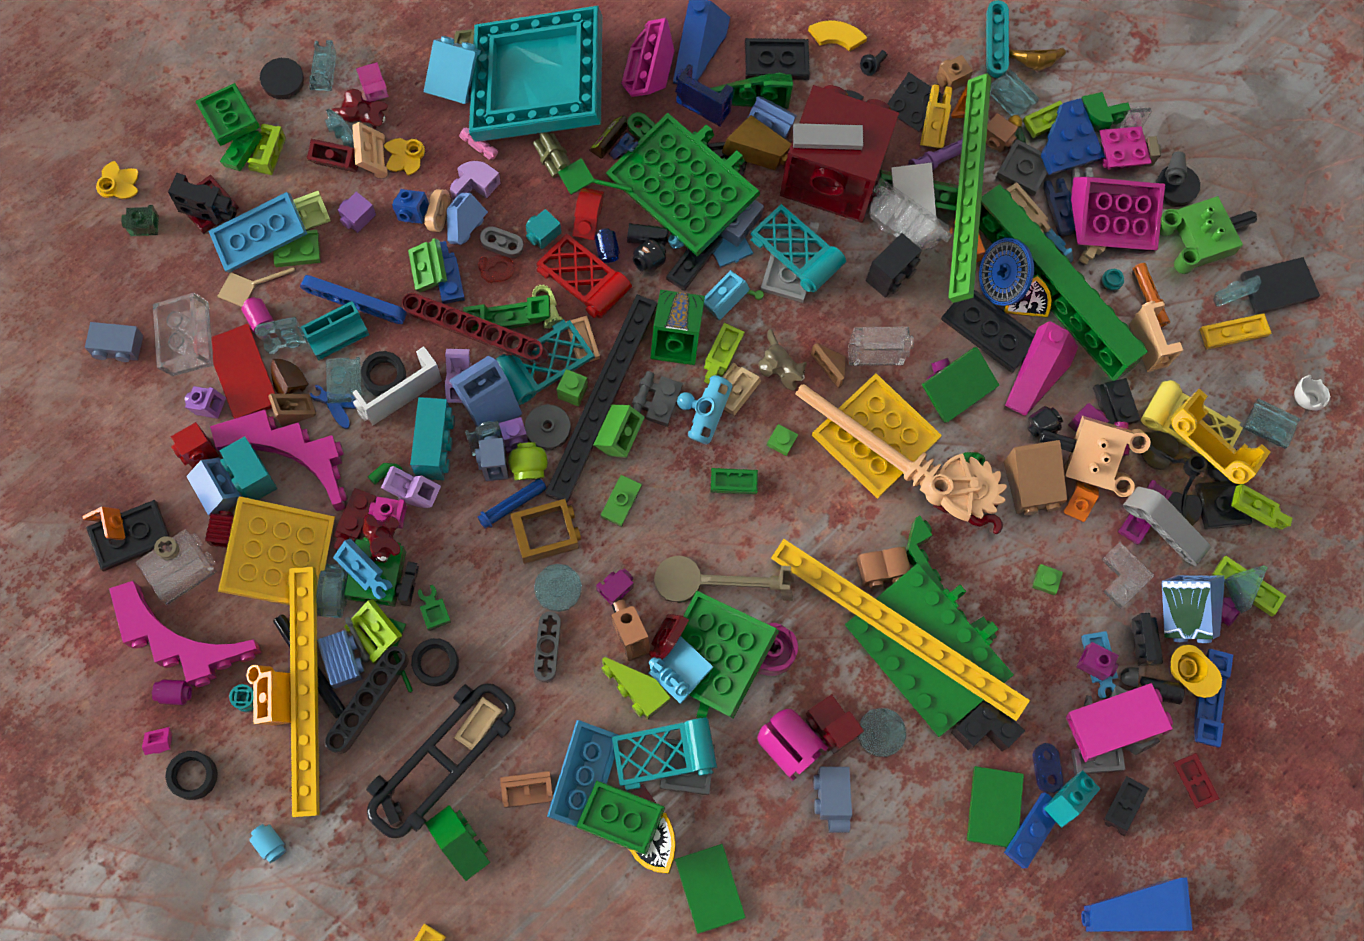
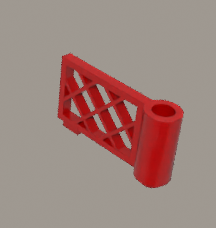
M568 234L562 237L536 263L538 267L537 272L546 279L550 276L587 306L585 310L593 318H602L632 288V284L627 277L618 271L615 272ZM568 242L574 247V253H561V248ZM587 257L590 259V265L577 266V258ZM574 258V266L562 267V259ZM551 259H559L558 268H549L545 264ZM593 270H604L607 275L603 279H594ZM578 271H591V279L578 280ZM575 272V280L565 281L562 279V273ZM578 285H591V291L584 296L578 291Z

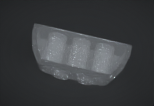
M880 177L875 184L869 202V215L873 221L879 224L878 227L888 235L891 233L895 237L903 233L921 248L922 252L936 247L943 240L948 242L952 237V227Z

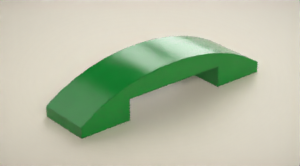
M550 296L529 297L527 302L487 307L485 304L463 307V312L507 329L519 328L550 318ZM479 324L474 325L471 330L477 331Z

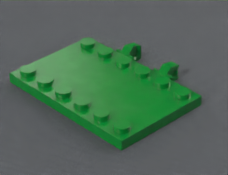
M667 113L638 141L639 145L634 151H628L606 172V175L615 184L632 187V192L623 191L698 256L760 196V192L738 173L740 171L739 167L745 162L740 152L736 150L727 160L720 158L708 147L707 143L714 137V132L707 124L698 133L696 131L691 133Z
M917 563L875 598L1001 682L1005 683L1014 676L989 646L993 643L990 636L999 630L992 621L982 631L978 627L974 629L957 609L959 605L956 601L967 592L962 585H958L951 592L948 588L941 591ZM857 615L845 624L938 737L943 735L984 700Z

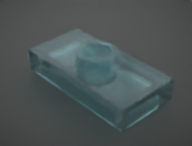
M1259 275L1240 282V280L1234 281L1227 288L1216 292L1213 301L1216 306H1221L1259 290L1262 281Z

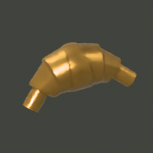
M1064 48L1009 50V58H1014L1026 65V67L1036 71L1051 67L1066 54Z

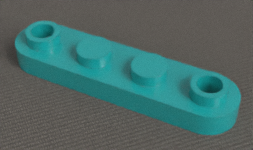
M995 0L989 4L986 11V71L994 78H1001L1006 74L1009 67V7L1005 2Z

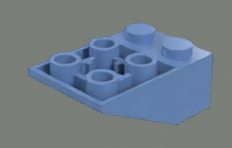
M490 356L485 357L449 380L483 438L500 429L499 423L522 415L507 377L497 360Z

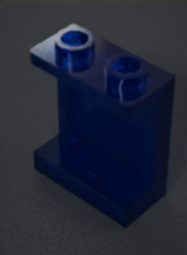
M688 64L684 70L681 69L676 77V102L720 127L731 112L734 88L726 84L720 94L694 80L692 78L693 66Z

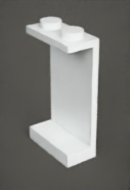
M424 346L416 351L422 369L366 404L357 390L352 392L356 399L353 404L364 422L369 420L372 426L442 381L436 362Z

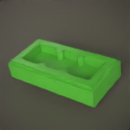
M620 475L601 513V518L622 527L642 484Z

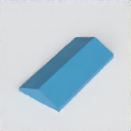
M580 720L576 721L547 817L567 825L577 826L596 780L607 784L615 758L612 737L619 736L618 734Z

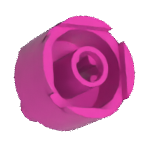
M768 623V625L779 630L772 644L773 649H777L775 654H772L771 651L768 652L758 673L766 676H777L786 672L793 664L798 652V642L791 630L778 623Z

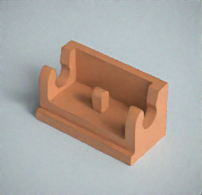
M550 771L500 777L504 808L552 802L553 789Z

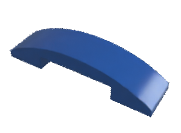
M1208 649L1206 657L1220 671L1222 687L1212 697L1202 698L1197 696L1194 736L1195 742L1220 748L1224 723H1221L1225 688L1226 681L1231 676L1233 654Z

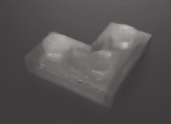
M1121 542L1102 559L1119 576L1103 592L1120 609L1155 576Z

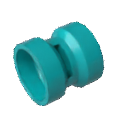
M245 684L235 686L229 695L231 704L241 712L253 711L254 689Z

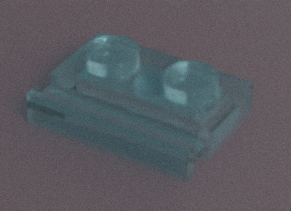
M1011 69L991 83L990 95L1011 116L1022 115L1039 100L1038 96Z
M356 357V359H326L328 403L352 402L351 400H356L352 393L355 390L362 397L360 357Z
M1258 398L1254 402L1253 409L1250 411L1243 429L1286 449L1292 440L1300 418Z
M486 421L480 424L479 427H476V431L471 433L468 430L465 431L472 456L476 455L475 449L479 448V440H484L488 436L503 438L498 421Z

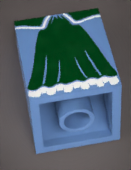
M1176 575L1162 580L1165 638H1173V642H1187L1188 639H1197L1198 643H1211L1212 639L1220 636L1224 575Z

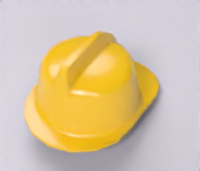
M1182 645L1174 651L1170 668L1173 677L1178 682L1182 683L1191 693L1202 698L1212 697L1219 692L1222 687L1221 673L1216 665L1200 649L1192 645Z

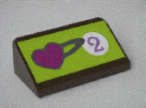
M623 115L614 119L589 151L602 159L627 129V117Z

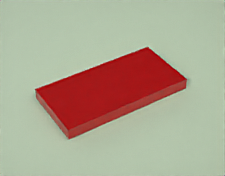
M247 323L205 339L204 341L233 418L236 419L262 410L271 409L272 405L269 395L276 393L249 324Z

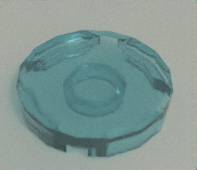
M554 564L547 566L538 574L535 579L534 590L536 599L541 606L549 611L561 612L569 610L577 603L581 596L582 585L578 574L569 566Z
M877 708L870 710L861 718L859 724L864 732L858 737V740L867 753L876 757H888L903 747L906 740V729L903 719L896 712L888 708Z

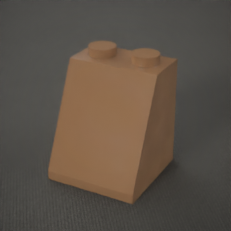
M1060 440L1014 447L1004 460V466L1016 514L1033 515L1038 513V510L1047 509L1048 512L1061 509V506L1067 501Z

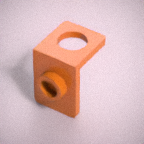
M1076 480V489L1067 503L1064 513L1085 522L1099 497V488L1095 485Z
M100 507L82 516L83 520L102 521L106 538L125 539L120 509Z

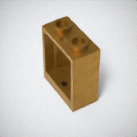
M565 499L510 514L524 564L579 549L578 541H581L579 528L573 527L571 519H575L572 505L567 506ZM562 510L570 539L530 550L522 521Z

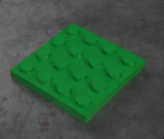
M696 591L683 615L689 621L680 636L705 658L713 668L688 696L734 719L779 630Z

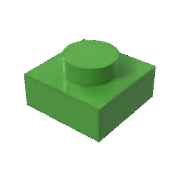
M778 424L766 446L787 456L798 434Z
M1040 564L1032 588L1056 595L1063 572Z

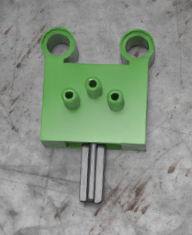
M1219 196L1177 210L1167 209L1161 216L1160 235L1170 236L1177 228L1186 248L1175 259L1174 268L1181 274H1188L1193 268L1235 255L1243 246L1235 229L1255 223L1257 221L1256 212L1248 211L1229 218Z

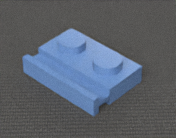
M761 96L756 98L755 105L749 116L752 115L784 139H787L797 118V115Z

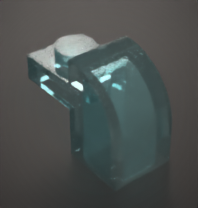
M326 564L325 570L320 572L316 597L317 616L342 618L347 604V598L344 593L349 573L340 564Z

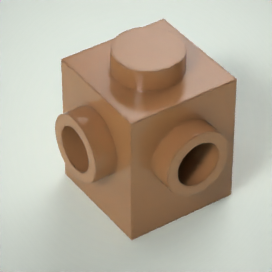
M960 55L952 60L947 59L942 62L936 77L941 87H944V89L951 87L953 91L968 83L973 70L965 58Z

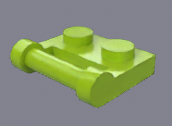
M373 599L368 600L351 618L364 649L370 655L369 659L373 664H377L384 652L394 646L402 637V634ZM346 624L344 628L348 631V633H351L349 627ZM359 626H361L364 629V631L368 634V636L372 639V641L377 645L378 648L374 646V644L370 641V639L366 636V634L362 631V629Z

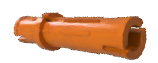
M1140 263L1133 267L1132 270L1138 280L1146 303L1150 301H1155L1156 303L1164 301L1158 295L1147 264ZM1163 308L1156 316L1160 327L1167 326L1170 323L1165 308Z

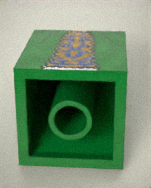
M660 289L653 326L650 359L695 365L705 296Z

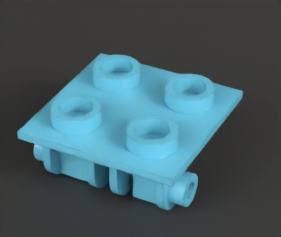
M680 636L673 649L663 660L654 657L649 661L651 670L648 673L681 704L713 666Z

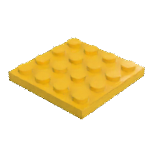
M876 373L838 408L913 462L923 452L926 453L942 437L931 424ZM829 418L812 432V436L877 499L904 474Z
M239 496L218 592L290 605L289 569L315 567L318 607L335 516Z

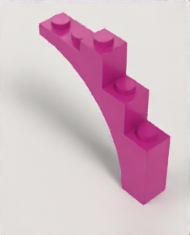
M266 410L210 426L215 447L218 451L245 436L255 451L276 453L292 459L307 468L321 481L335 510L340 511L346 508L344 501L348 499L344 487H339L338 479H341V475L337 466L342 464L341 455H344L341 442H336L332 435L311 441L307 429H302L299 422L277 428L274 416L270 417Z
M131 581L109 588L123 643L130 648L137 649L146 646L147 642H149L154 662L161 667L164 666V668L176 666L179 664L178 661L181 660L186 682L192 686L203 687L210 684V680L217 678L214 670L216 668L217 670L227 669L232 666L231 663L239 660L247 662L255 659V655L262 653L259 643L254 639L235 644L214 645L195 642L179 636L167 629L156 618L146 603L142 589L137 583Z

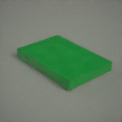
M235 83L195 101L220 146L261 128Z
M978 347L972 348L921 384L944 423L949 422L1000 386Z
M977 766L973 768L967 831L968 842L1008 847L1020 826L1024 774Z
M596 780L576 827L646 856L666 808Z
M723 844L675 859L697 934L746 918Z

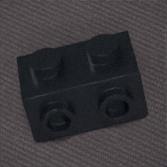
M1140 613L1132 619L1131 625L1135 638V655L1138 659V666L1161 665L1163 657L1157 618L1151 617L1150 613Z

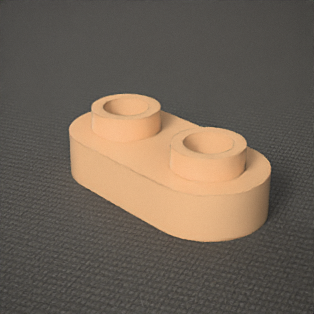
M436 189L430 196L429 207L424 216V224L429 231L440 232L444 227L447 208L450 205V195L447 190Z

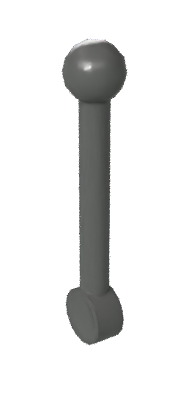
M345 618V622L362 654L361 660L365 663L369 662L370 655L366 653L351 618Z

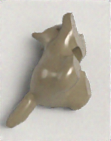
M769 329L767 338L771 346L765 351L763 359L759 361V370L766 377L772 374L779 375L783 385L787 389L794 391L797 387L795 381L805 379L807 362H794L786 349L778 344L773 331Z

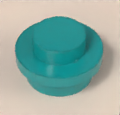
M1109 269L1102 275V284L1109 290H1118L1124 284V275L1118 269Z

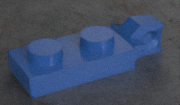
M446 241L440 242L447 282L442 281L439 283L442 304L463 301L465 298L457 258L454 252H448Z

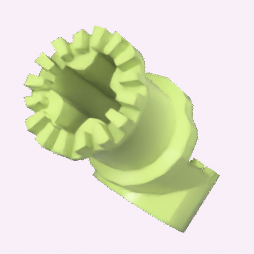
M539 285L533 289L532 297H536L537 293L541 291L546 292L550 296V318L544 320L543 324L546 329H550L551 326L560 322L563 318L557 312V303L551 289L547 285Z

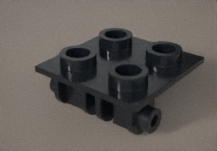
M908 72L887 104L891 110L899 112L898 118L920 132L924 126L932 87ZM940 92L938 94L937 103H941L940 101L943 98V94Z

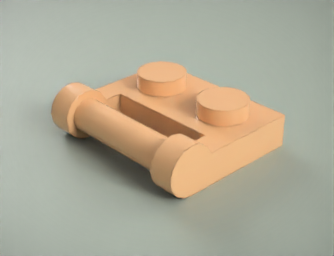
M360 122L354 124L355 165L374 173L377 178L387 177L388 171L387 167H385L383 148L385 135Z

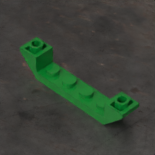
M918 516L912 523L906 547L908 561L912 567L918 563L940 590L943 591L945 588L940 582V574L936 569L931 568L926 552L923 549H919V546L928 542L932 537V528L926 520L923 521L921 516ZM959 609V612H960V613L965 617V619L967 620V618H966L964 612H963L961 609ZM983 616L971 623L974 629L978 627L982 631L991 622L987 621ZM995 633L990 636L992 641L997 637Z

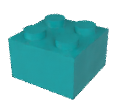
M245 436L219 450L223 456L220 462L231 476L232 483L237 491L241 493L242 497L259 500L278 489L257 452Z

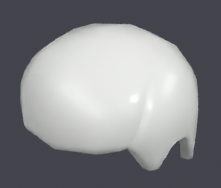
M1307 375L1298 382L1295 388V400L1305 409L1321 410L1330 400L1329 389L1323 384L1321 379L1313 380L1311 375Z

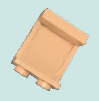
M1150 301L1143 304L1140 311L1135 314V317L1129 323L1133 335L1144 343L1148 351L1142 358L1147 372L1169 367L1183 351L1180 342L1167 345L1156 316L1165 307L1164 301L1158 303Z

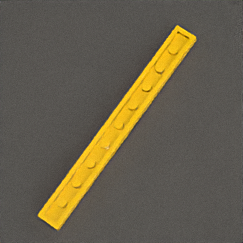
M316 568L289 569L292 817L319 816Z

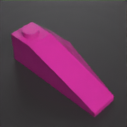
M1051 321L1038 327L1007 399L1006 407L1024 416L1027 415L1067 371L1078 349L1077 343L1068 330Z

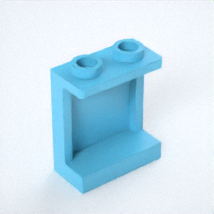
M442 36L441 39L433 40L423 92L463 104L471 102V93L469 91L476 57L480 55L481 50L475 49L474 44L462 42L461 45L454 43L455 39Z

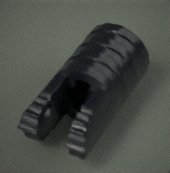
M629 223L627 243L643 244L651 239L665 246L668 243L666 238L668 232L663 227Z
M1144 676L1140 679L1139 683L1142 686L1152 683L1154 689L1159 690L1163 702L1179 705L1182 703L1185 693V687L1182 683Z

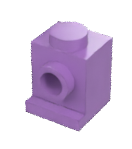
M193 386L192 391L185 396V408L195 415L218 419L226 397L214 388L209 387L207 389Z
M521 417L499 423L507 453L516 449L519 443H528Z

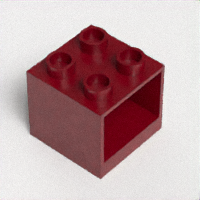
M813 85L799 124L863 125L862 150L793 148L792 141L787 155L779 196L862 223L883 165L899 112L891 110L887 103L878 99H869L865 102L850 97L844 89L838 86L827 85L822 88Z

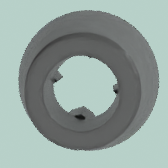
M1177 151L1172 154L1165 172V177L1170 184H1182L1188 176L1186 155L1183 152Z

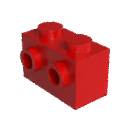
M196 422L170 436L174 442L171 448L185 466L189 464L194 468L200 460L213 459L219 456L208 436Z

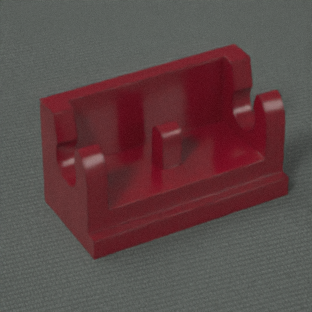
M1197 753L1173 762L1196 809L1219 799Z

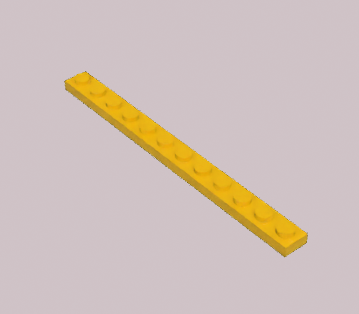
M782 540L771 557L772 560L781 566H791L792 573L1015 721L1018 720L1029 703V699L787 540Z

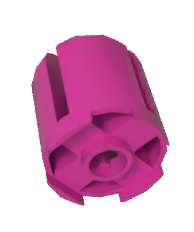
M784 709L776 713L768 723L761 727L757 737L761 747L792 781L797 778L794 775L795 772L800 775L822 755L819 752L821 748L824 751L828 749L824 742L792 709Z

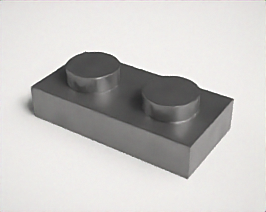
M1079 748L1071 750L1075 775L1082 770L1086 774L1126 770L1122 748L1099 755L1095 760L1085 763Z

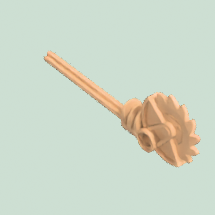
M805 384L801 385L795 393L802 400L901 470L906 481L913 480V486H921L920 491L926 494L925 496L931 504L942 505L954 517L968 521L972 513L977 518L982 519L983 512L996 513L997 508L995 506L1005 502L1006 499L999 495L1005 491L1007 485L998 484L1001 472L996 471L992 473V468L988 461H985L982 466L977 459L970 457L968 463L964 455L959 454L950 458L941 468L942 464H938L935 467L932 465L935 459L927 462L925 459L928 454L925 452L915 462L910 461Z

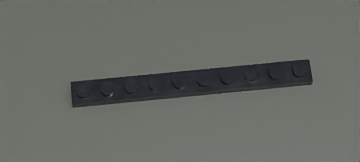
M638 294L636 295L545 492L546 496L556 500L565 499L568 504L593 449V444L611 405H613L658 302Z

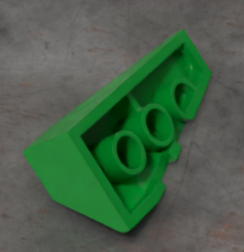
M775 73L704 90L703 104L753 107L756 98L761 96L782 108L789 109L793 79L790 74Z

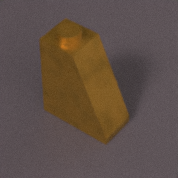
M750 115L727 138L722 153L726 156H731L737 150L743 155L746 162L776 170L781 164H786L791 143Z

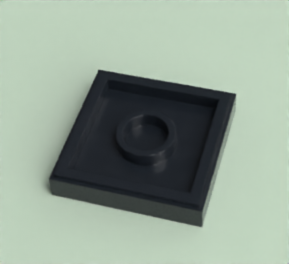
M1227 480L1198 483L1195 485L1197 496L1202 503L1201 515L1205 530L1247 526L1253 523L1249 515L1231 506L1235 488L1240 484Z

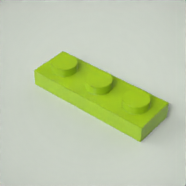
M1227 556L1221 559L1212 575H1224V585L1271 617L1277 613L1286 598V595Z

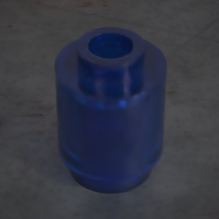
M609 228L599 230L598 234L594 236L598 257L604 263L617 261L620 249L616 232L611 231Z

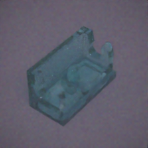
M326 40V47L320 46L318 41L314 42L312 71L309 79L310 90L332 91L336 61V50L332 40Z

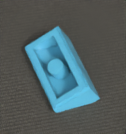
M730 270L705 296L704 307L718 320H721L750 288L744 279Z

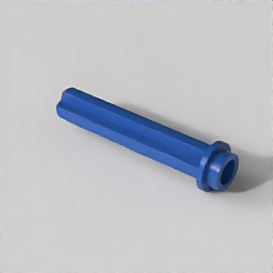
M538 478L485 513L481 511V515L478 516L481 525L485 529L493 527V523L545 491L546 485L544 481Z

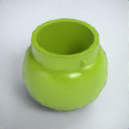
M536 442L519 443L517 448L510 452L508 464L511 472L514 473V480L545 478L544 470L547 468L548 459L544 449L536 447Z

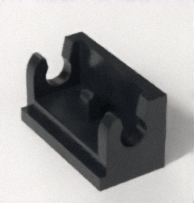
M1126 776L1104 818L1106 820L1105 825L1117 828L1118 833L1125 836L1149 788Z

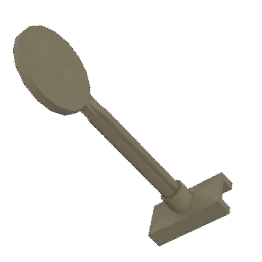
M679 555L662 561L654 577L655 587L660 595L666 600L676 603L684 602L694 597L701 585L770 588V590H780L783 600L793 601L790 586L791 582H794V576L791 566H781L780 576L702 575L694 561Z

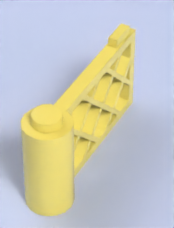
M1172 380L1163 381L1143 414L1141 422L1151 430L1172 435L1178 442L1199 453L1177 432L1169 428L1172 415L1190 397L1182 392L1177 382ZM1204 405V408L1209 411L1207 416L1211 417L1213 425L1210 427L1215 429L1223 439L1221 427H1228L1235 431L1231 438L1224 439L1233 447L1243 429L1239 426L1241 422L1229 415L1225 418Z

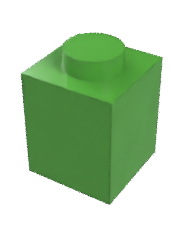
M566 369L557 387L558 399L579 407L588 388L587 377Z

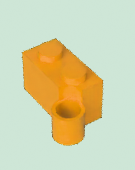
M250 666L246 676L247 681L253 684L254 724L276 726L291 723L290 673L275 672L271 666Z

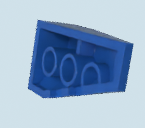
M689 0L673 84L694 87L705 71L707 64L716 54L721 42L727 36L730 16L710 0Z

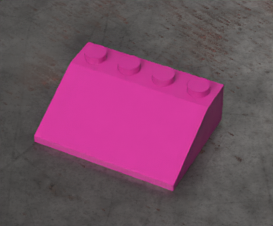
M1073 177L1071 202L1077 243L1079 245L1158 250L1165 184L1094 177Z

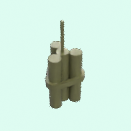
M539 133L540 138L535 140L533 145L541 157L542 165L546 166L552 178H556L559 176L558 171L571 164L566 155L567 151L560 145L554 133Z

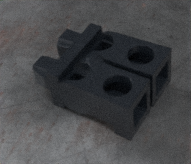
M176 173L168 193L178 212L212 221L216 225H220L222 220L227 222L236 217L237 210L231 207L232 199L223 196L220 188L213 186L211 189L207 185L189 183L186 175Z

